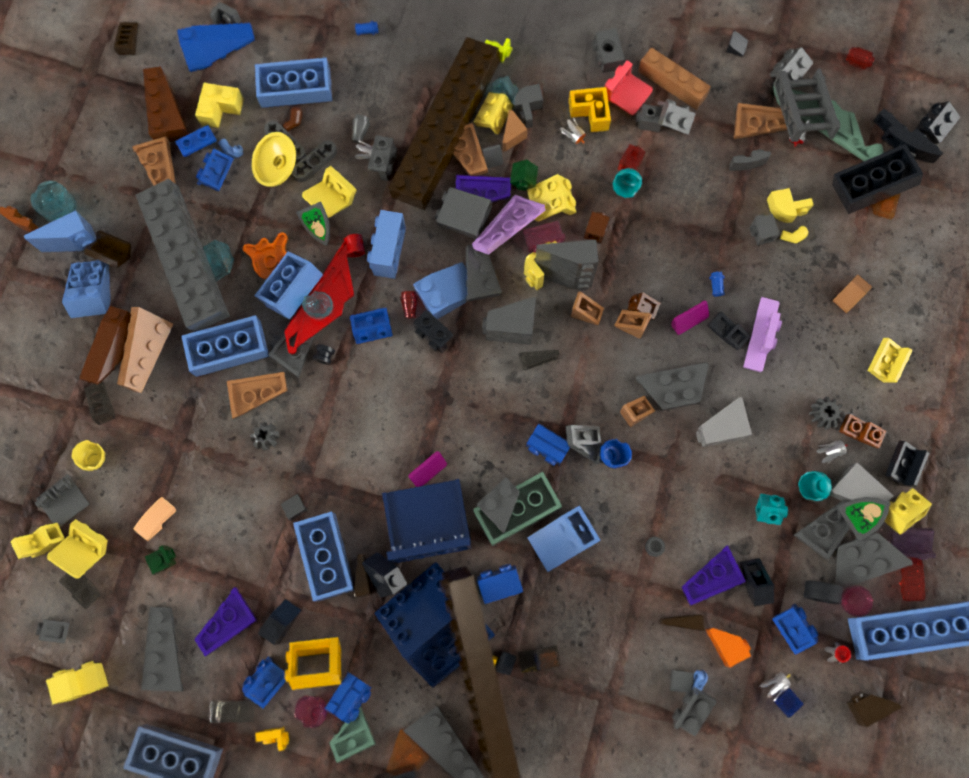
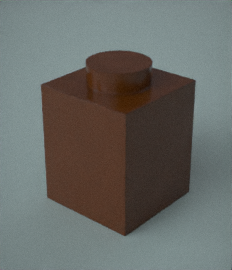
M592 212L584 239L596 240L597 243L602 244L610 217L602 212Z

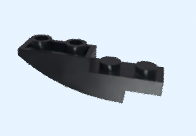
M885 108L873 120L885 132L881 137L893 148L906 144L910 152L916 155L914 159L934 164L944 154L924 133L920 132L917 128L911 133L905 125L901 124Z

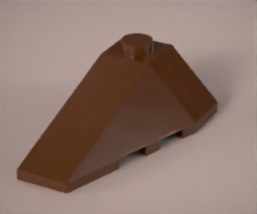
M112 306L108 308L99 325L79 377L80 380L99 385L115 370V366L123 359L124 344L128 335L127 328L131 319L130 312Z

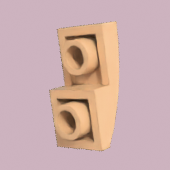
M163 497L159 498L141 517L133 528L134 531L148 542L163 529L162 524L176 512V508Z

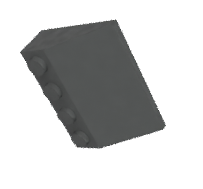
M596 240L537 244L535 262L545 274V279L571 289L585 291L592 288L599 263Z

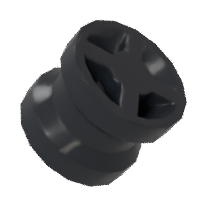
M317 344V352L313 355L312 359L321 364L330 365L332 362L331 356L335 354V350L326 345Z

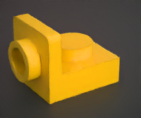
M284 727L261 730L255 733L256 742L263 741V744L276 742L275 739H277L278 751H283L286 749V745L289 744L288 732H285Z

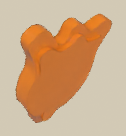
M279 233L273 243H269L267 238H262L256 245L245 244L242 247L243 252L251 258L254 271L262 279L266 280L287 253L286 244L288 236L285 233Z

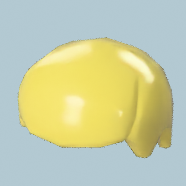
M85 440L74 447L72 459L82 470L93 471L100 468L104 463L105 451L98 443Z

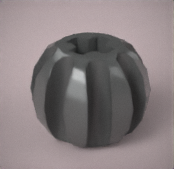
M261 422L259 428L256 425L252 428L255 433L250 434V440L255 441L253 443L254 447L257 449L262 447V450L265 451L270 450V445L273 447L277 445L275 439L279 438V432L275 431V425Z

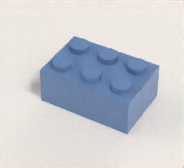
M380 210L379 216H376L375 227L377 228L376 233H373L371 237V245L373 247L372 251L368 252L367 262H369V267L372 269L374 276L396 279L406 225L403 213Z
M288 251L254 296L269 309L290 319L323 274L311 262Z

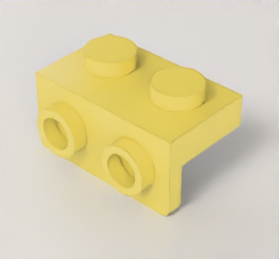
M489 92L474 120L475 125L491 128L495 134H499L508 118L509 110L513 108V103L506 94Z
M883 338L868 371L883 383H896L901 377L912 349L901 348L890 338Z

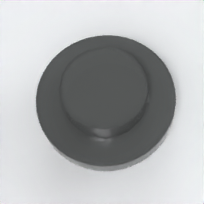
M651 537L645 543V550L650 556L658 557L664 553L665 544L661 538Z

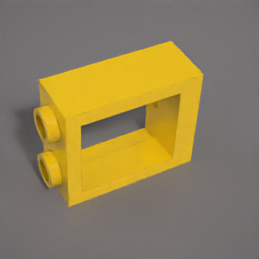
M338 637L289 643V651H286L288 669L285 670V680L289 682L292 690L341 684V644ZM330 653L329 672L298 676V657Z

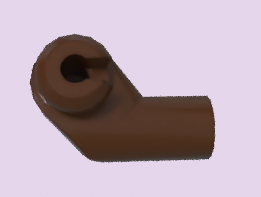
M298 107L291 108L290 120L282 124L287 132L301 124L302 110Z

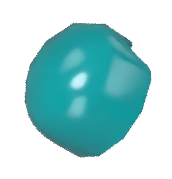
M631 168L620 170L613 180V190L623 198L634 197L642 185L641 175Z
M819 471L806 472L800 477L798 482L801 495L809 500L822 501L827 499L832 489L831 480L825 473Z

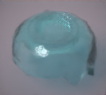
M314 291L310 296H304L303 309L312 319H324L333 310L332 299L325 292Z

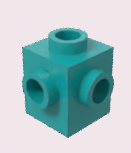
M760 493L755 508L757 521L781 525L783 518H786L788 514V506H785L784 497Z

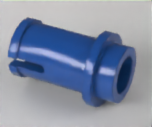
M373 20L370 23L355 25L357 36L363 34L375 35V33H378L377 22H373Z
M722 272L711 273L709 278L712 281V296L719 297L725 295L723 286L725 276Z

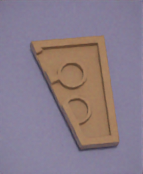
M738 103L734 139L787 130L781 108Z
M473 123L468 124L464 128L462 137L459 138L457 147L455 146L453 156L469 176H479L488 173V169Z
M166 137L132 146L153 185L167 179L176 184L169 140Z
M285 372L227 381L232 419L287 392Z

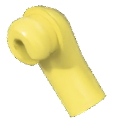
M800 226L793 233L783 230L780 239L791 243H799L808 236L809 232L805 226Z

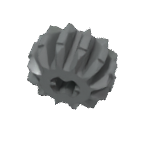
M829 396L824 399H817L816 403L811 405L813 410L809 412V415L815 417L811 422L817 421V428L824 426L825 430L830 429V427L836 428L838 426L837 423L843 421L840 416L844 415L845 412L839 410L843 404L836 405L837 399L834 398L830 401Z

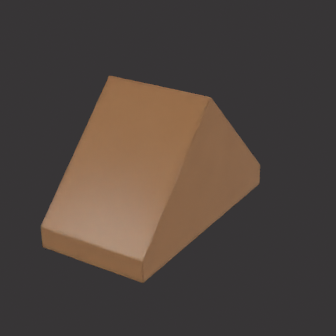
M513 110L508 112L503 139V151L511 149L527 138V128Z
M857 274L832 301L845 313H848L867 294L872 286Z
M578 292L571 317L599 325L604 308L582 292Z
M622 310L614 326L641 339L652 315L650 313Z
M645 396L625 404L620 410L621 415L630 428L655 412Z

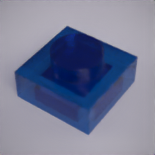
M790 688L783 691L774 702L787 718L794 715L804 705Z

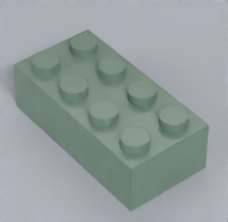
M543 472L515 486L520 493L504 533L495 526L479 507L473 509L491 546L500 543L562 508Z

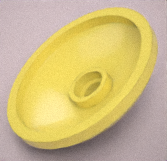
M273 132L263 137L257 144L252 157V171L255 179L260 184L267 187H276L285 182L291 175L296 162V150L294 143L287 135Z

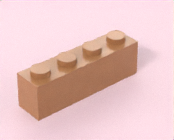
M652 47L640 62L639 73L695 110L707 98L711 88L710 85Z

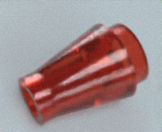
M416 291L401 292L400 301L405 319L416 318L418 302Z

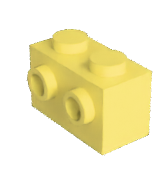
M913 488L907 493L902 492L894 503L890 501L885 523L901 535L927 514L932 503Z

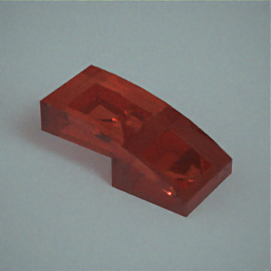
M908 557L912 560L913 565L901 568L902 579L900 587L904 601L923 602L925 600V578L922 558Z

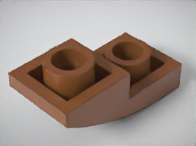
M6 206V208L0 207V213L17 227L28 232L39 228L33 223L32 219L22 216L16 208Z
M846 414L839 432L877 449L880 448L887 432L871 422L866 423L852 414Z

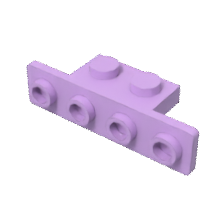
M764 297L760 299L743 365L746 369L762 372L767 354L776 347V331L780 330L782 321L779 320L781 314L777 313L780 304L778 301Z

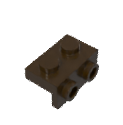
M99 230L96 232V241L85 247L84 254L111 267L118 268L130 260L131 244Z

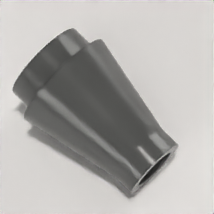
M356 115L353 119V142L360 143L358 140L363 142L370 126V119L368 117Z

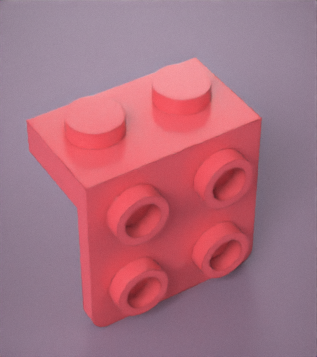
M627 60L623 66L619 65L613 79L609 78L604 87L607 89L608 101L633 116L651 95L653 88L631 74L633 64Z

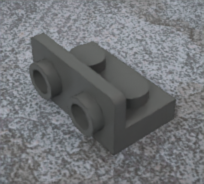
M693 687L691 692L687 691L682 700L684 704L680 709L677 708L672 719L674 728L678 729L681 727L696 736L716 704V699Z

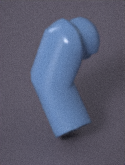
M221 139L218 142L224 154L234 158H239L243 155L242 146L235 145L230 147L226 139Z

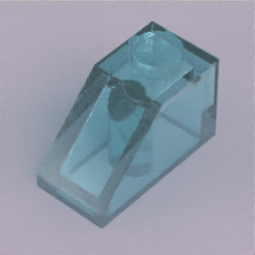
M213 240L203 247L217 282L231 272L234 258L226 243Z

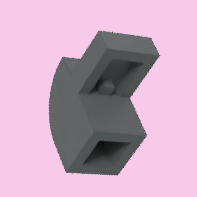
M539 84L522 88L516 94L514 102V113H519L520 120L524 122L526 128H532L533 116L531 111L543 108V97Z

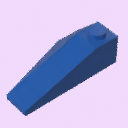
M251 23L199 25L177 30L180 46L190 72L208 68L219 58L224 59L227 57L226 54L233 50H239L255 40Z

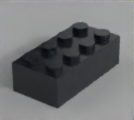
M904 144L835 173L832 186L847 213L851 214L920 185L923 172L907 145Z

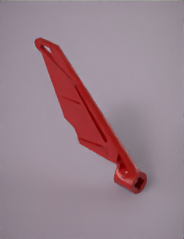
M351 234L343 238V244L323 272L322 277L284 330L289 354H295L300 345L340 317L343 313L344 304L354 296L347 258L361 257L365 254L361 234ZM297 333L294 347L290 346L289 339Z

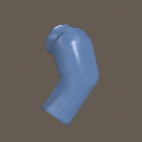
M697 670L693 675L692 689L696 687L702 691L708 681V675L703 670Z

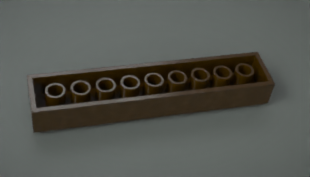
M466 37L388 188L393 199L425 211L453 156L455 146L457 147L459 138L464 133L465 126L469 124L501 61L498 47Z
M466 566L441 573L443 580H440V586L448 599L444 603L447 613L450 614L452 619L449 621L451 631L457 639L454 641V645L461 659L459 660L460 670L464 673L466 679L463 680L466 693L469 694L470 700H468L470 711L475 718L473 725L475 732L479 736L477 742L480 752H482L484 757L482 759L484 770L487 772L488 778H521L474 576Z

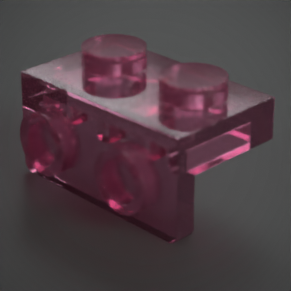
M559 221L523 230L529 253H536L537 244L552 243L553 241L557 243L565 242V234L562 233Z

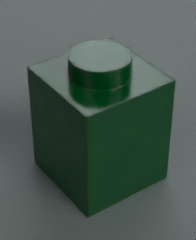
M527 159L513 163L510 184L517 187L520 191L536 187L538 166Z

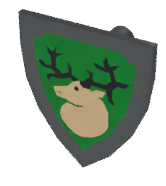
M320 201L297 211L296 214L306 231L319 243L328 246L330 225L322 202Z
M865 497L853 499L837 508L860 542L877 532L884 524L889 512L890 502L879 498Z

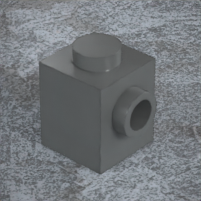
M643 104L641 111H637L636 122H639L638 129L659 132L661 125L658 124L663 107Z
M766 214L758 215L750 226V233L752 237H755L757 246L774 242L780 235L773 214L767 216Z

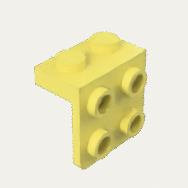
M329 166L325 170L323 180L304 191L302 197L310 205L321 201L328 218L352 204L357 189L332 166Z
M557 174L536 184V187L527 190L529 200L545 205L546 211L536 217L535 221L540 222L560 212L568 215L576 213V201L571 194L572 186L568 179Z
M532 252L526 257L524 274L526 275L527 283L538 290L543 287L545 274L535 262L536 253Z
M75 519L70 524L69 536L48 553L47 559L74 578H80L106 554L108 540L103 535L91 530L85 523Z

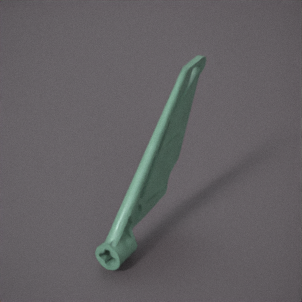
M773 85V89H774V92H775L776 100H777V103L779 104V100H778V97H777V94H776V91H775V87H774V85ZM792 89L795 94H808ZM817 100L796 102L799 109L820 108ZM831 100L837 119L840 121V129L831 140L863 161L883 154L884 150L881 144L865 147L855 114L842 110L835 101ZM822 115L801 116V120L804 122L810 120V123L824 122ZM818 130L829 138L827 130Z

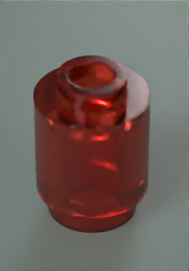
M852 47L845 61H848L850 65L866 70L867 67L870 68L875 57H873V52L860 47Z

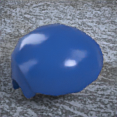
M612 439L602 445L600 458L609 468L617 469L631 461L632 451L628 443H621L618 439Z

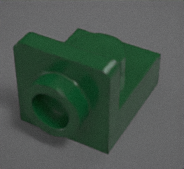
M162 545L159 547V550L145 556L152 575H156L176 564L174 559L176 558L175 552L169 546Z

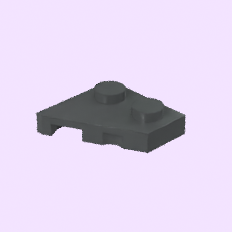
M566 426L568 446L595 464L603 463L600 458L602 445L599 426Z
M504 478L477 503V506L502 533L506 531L520 491L507 478Z

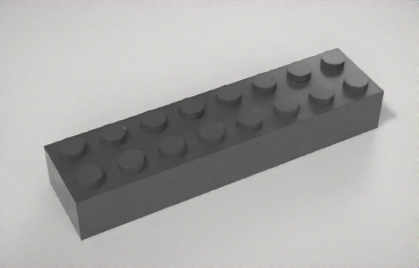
M167 179L136 194L186 328L197 332L230 317L179 186L170 179Z

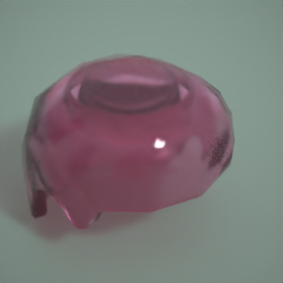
M854 585L847 587L843 591L841 605L848 614L861 617L868 614L872 609L873 598L866 588Z
M304 695L295 706V718L300 720L304 727L318 728L323 724L327 716L326 703L318 696Z

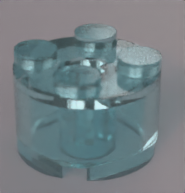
M56 181L42 182L37 186L38 189L35 193L31 195L33 209L49 223L75 211L77 207L75 197Z

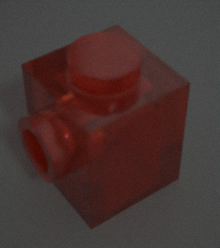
M629 144L619 162L617 170L631 168L638 171L646 152L639 146Z

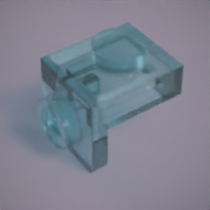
M509 76L496 79L492 83V92L499 93L504 91L514 104L516 94L519 92L517 86L512 84Z

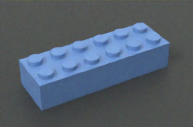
M969 601L848 618L857 660H871L969 645Z

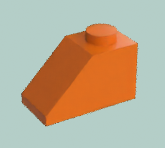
M706 629L725 667L730 668L751 657L749 652L751 648L745 639L742 640L739 636L718 629Z

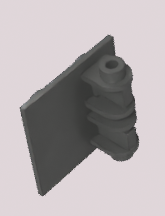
M68 474L38 496L35 502L38 508H43L53 524L58 523L59 527L90 505Z

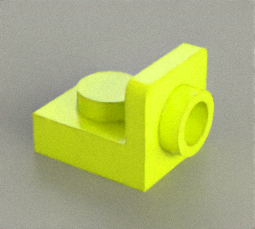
M507 38L503 46L495 41L487 39L485 41L486 44L499 48L500 62L503 63L504 59L509 57L512 50L510 39Z

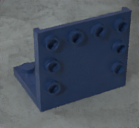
M460 479L382 493L391 551L387 552L388 561L396 564L472 549Z
M437 562L374 613L403 658L432 688L459 667V660H461L454 645V641L457 639L454 633H452L449 621L452 619L450 614L447 613L444 603L448 599L440 586V580H443L441 573L444 570ZM485 623L488 639L490 640L495 634Z

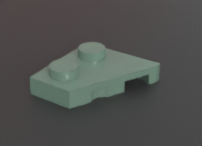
M362 707L358 709L360 711L358 717L349 724L345 722L339 733L329 742L337 763L376 745Z

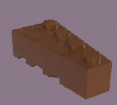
M162 67L143 69L148 131L151 138L155 140L166 137L169 142H173L188 135L186 123L180 112L168 77Z

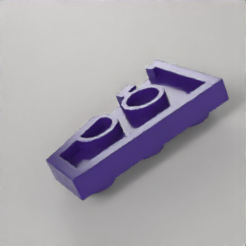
M456 175V189L487 198L493 203L510 198L511 178Z
M727 545L681 588L689 605L692 606L744 584L746 581Z
M237 587L232 589L227 599L222 602L214 616L209 619L194 639L204 656L210 655L257 621V618Z

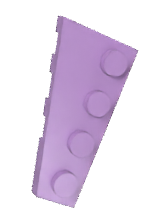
M514 195L472 243L473 248L489 255L546 211L545 205Z

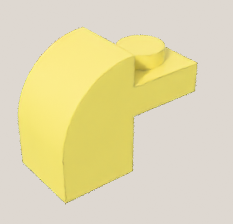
M790 188L772 191L767 198L770 212L777 220L785 223H792L797 216L806 215L813 206L812 198L793 202Z
M58 523L39 527L33 534L14 538L11 544L18 559L29 556L35 558L53 550L65 538Z

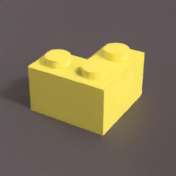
M204 83L195 116L201 126L209 125V127L219 128L223 112L240 115L244 98L239 88Z
M94 661L82 664V669L77 671L73 668L53 673V678L46 680L52 704L69 702L108 687L102 663L94 664Z

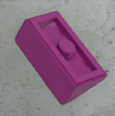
M702 301L672 320L671 326L677 335L684 333L709 318L707 301Z
M436 451L408 474V477L416 487L423 486L447 466V462L439 451Z

